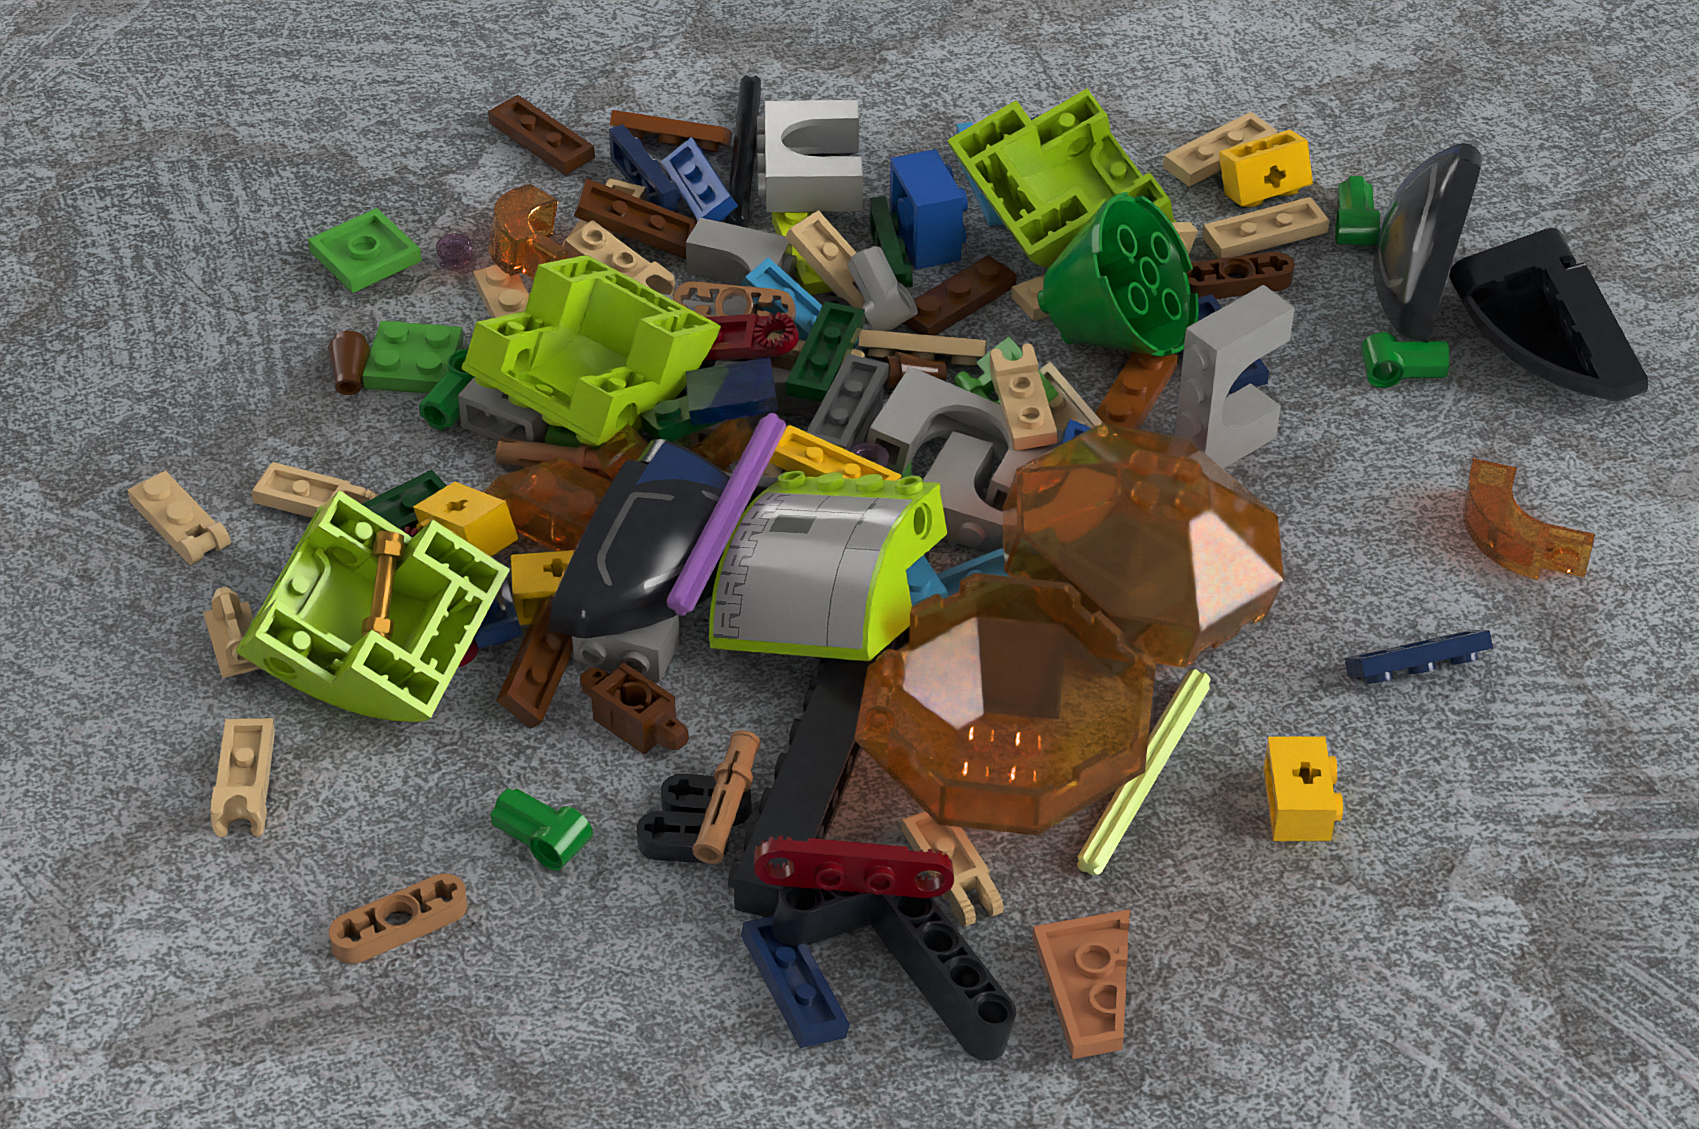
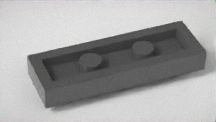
M848 354L806 432L850 451L888 378L889 363Z

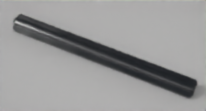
M746 75L740 82L729 192L738 207L732 210L726 217L727 224L745 228L748 225L757 136V116H759L761 80L756 75L753 77Z

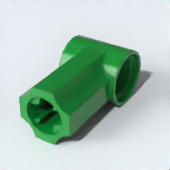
M1349 176L1346 181L1338 183L1335 242L1336 244L1376 246L1380 232V211L1374 210L1372 185L1368 184L1363 176Z
M1379 332L1368 336L1361 345L1367 380L1377 388L1392 387L1397 385L1403 378H1444L1448 375L1449 347L1447 341H1429L1428 343L1398 342L1394 335Z
M461 349L450 355L448 359L449 371L419 404L420 416L432 428L443 431L446 427H451L460 417L458 395L475 377L461 369L468 349Z
M507 788L497 798L495 807L490 813L493 826L528 845L533 856L543 866L553 871L562 869L593 838V830L590 823L576 809L563 806L556 811L517 788L514 790Z

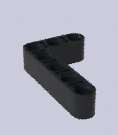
M781 886L771 927L773 936L779 942L792 947L800 944L809 945L871 925L970 1056L989 1061L1003 1055L1015 1021L1016 1007L933 898Z

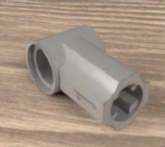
M873 246L869 249L861 250L851 257L847 266L865 300L862 306L865 309V316L875 331L889 332L918 314L914 299L903 284L898 283L880 247Z

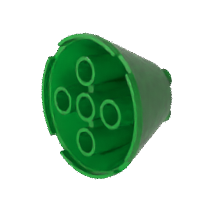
M1122 192L1108 198L1047 269L1044 276L1043 290H1040L1037 295L1039 307L1045 314L1050 315L1065 343L1069 345L1083 343L1155 356H1169L1182 351L1185 344L1186 328L1198 321L1199 312L1198 293L1191 294L1186 273L1193 270L1192 264L1178 232L1168 217L1152 201L1142 195L1135 198L1128 196L1127 192Z

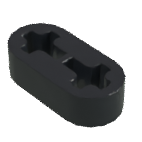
M675 774L668 777L661 786L662 811L706 813L716 785L714 776ZM751 789L743 793L733 826L744 823L752 813ZM680 795H687L685 800H678Z
M655 811L644 815L636 826L639 851L645 857L653 860L705 863L694 856L692 848L696 843L706 813ZM657 832L663 833L662 839H654ZM729 838L723 853L724 856L727 854L729 849Z

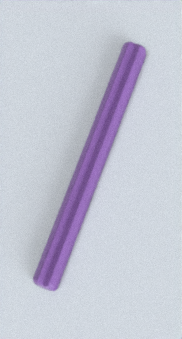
M769 413L767 417L761 418L667 598L668 608L675 610L677 615L684 616L687 612L693 611L786 429L785 421L779 419L775 413Z

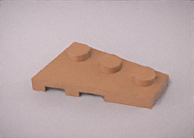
M1130 909L1033 926L1032 939L1072 1059L1120 1051L1123 1048Z

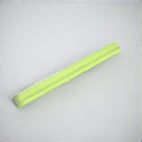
M1196 669L1186 673L1078 854L1079 861L1077 867L1081 872H1088L1092 876H1097L1103 871L1208 692L1210 677L1207 673H1200Z

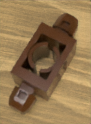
M624 662L611 674L595 667H589L581 674L580 686L582 691L592 699L593 720L645 755L657 744L671 750H680L687 744L689 733L687 727L676 718L675 696Z

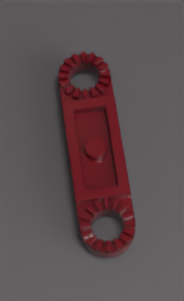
M779 312L776 315L771 313L769 316L744 314L705 317L721 327L716 340L703 361L782 356L796 346L799 340V332L792 318L788 317L785 313L781 315ZM776 330L786 331V333H783L784 337H779V341L776 338L774 342L772 339H769L768 342L767 337Z
M772 836L768 838V842L762 840L761 845H757L756 851H754V872L761 881L771 885L934 898L948 892L954 884L953 861L951 858L949 859V855L946 853L942 855L940 850H937L936 853H933V849H928V852H923V849L910 851L906 846L808 838L807 842L792 840L790 837L783 840V836H778V839L774 840ZM774 858L789 859L788 865L782 863L783 867H780L779 863L774 867V863L771 862L769 864V860ZM929 870L939 872L936 874L937 878L932 875L931 880H928V876H925L924 880L922 875L918 876L919 873Z

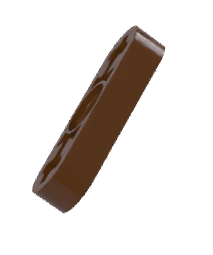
M1266 252L1191 262L1193 270L1186 273L1191 294L1198 293V298L1213 294L1215 299L1246 295L1262 285H1265L1272 291L1284 290L1292 284L1295 263L1285 253ZM1240 274L1245 276L1246 278L1233 279L1228 277L1227 275Z

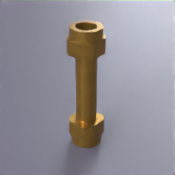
M390 531L377 532L372 556L378 558L370 617L363 619L361 631L363 636L370 630H373L390 641L393 635L394 621L389 619L396 561L404 557L405 536L403 534Z

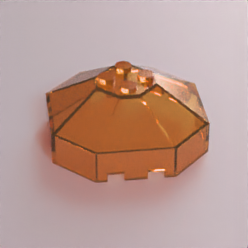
M1101 423L1017 468L1003 505L1004 571L1016 582L1025 577L1037 587L1039 592L1036 600L1061 623L1070 617L1085 631L1081 641L1095 653L1185 668L1195 662L1200 651L1206 647L1211 646L1213 649H1216L1237 636L1242 625L1252 620L1256 624L1266 618L1284 581L1278 515L1187 438Z
M974 573L960 581L959 591L943 599L937 593L911 607L909 644L897 651L893 649L885 650L883 654L877 657L875 663L868 666L854 740L939 825L1038 836L1145 772L1156 661L1144 650L1135 654L1124 644L1125 633L1100 610L1091 614L1080 604L1081 593L1070 583Z

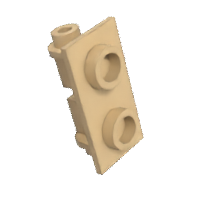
M228 587L217 589L211 600L213 610L205 611L203 614L222 678L262 669L235 652L253 621L248 601L240 603L238 594Z

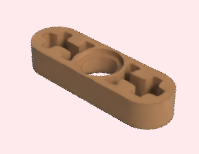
M689 281L680 285L673 296V301L687 307L683 300L690 299L692 293L696 292L700 300L705 302H713L712 294H717L715 299L716 315H710L712 312L710 306L696 305L695 312L704 317L728 316L723 311V305L726 299L734 295L743 297L747 302L746 310L742 315L754 314V297L759 298L758 303L760 307L767 308L773 307L775 301L780 300L783 308L788 309L785 314L791 317L793 321H795L797 314L792 297L787 292L779 289ZM757 310L758 316H769L770 314L768 311Z
M438 874L337 917L329 927V938L333 955L344 963H360L459 920L464 916L468 907L464 882L452 874ZM444 895L446 899L451 901L444 902L441 898L437 897ZM419 904H422L423 911L427 910V912L421 913ZM398 911L408 912L412 915V918L403 925H391L385 921L390 914ZM376 923V924H377L378 933H375L374 925H373V926H370V925ZM353 934L354 937L359 940L352 942V940L346 936Z

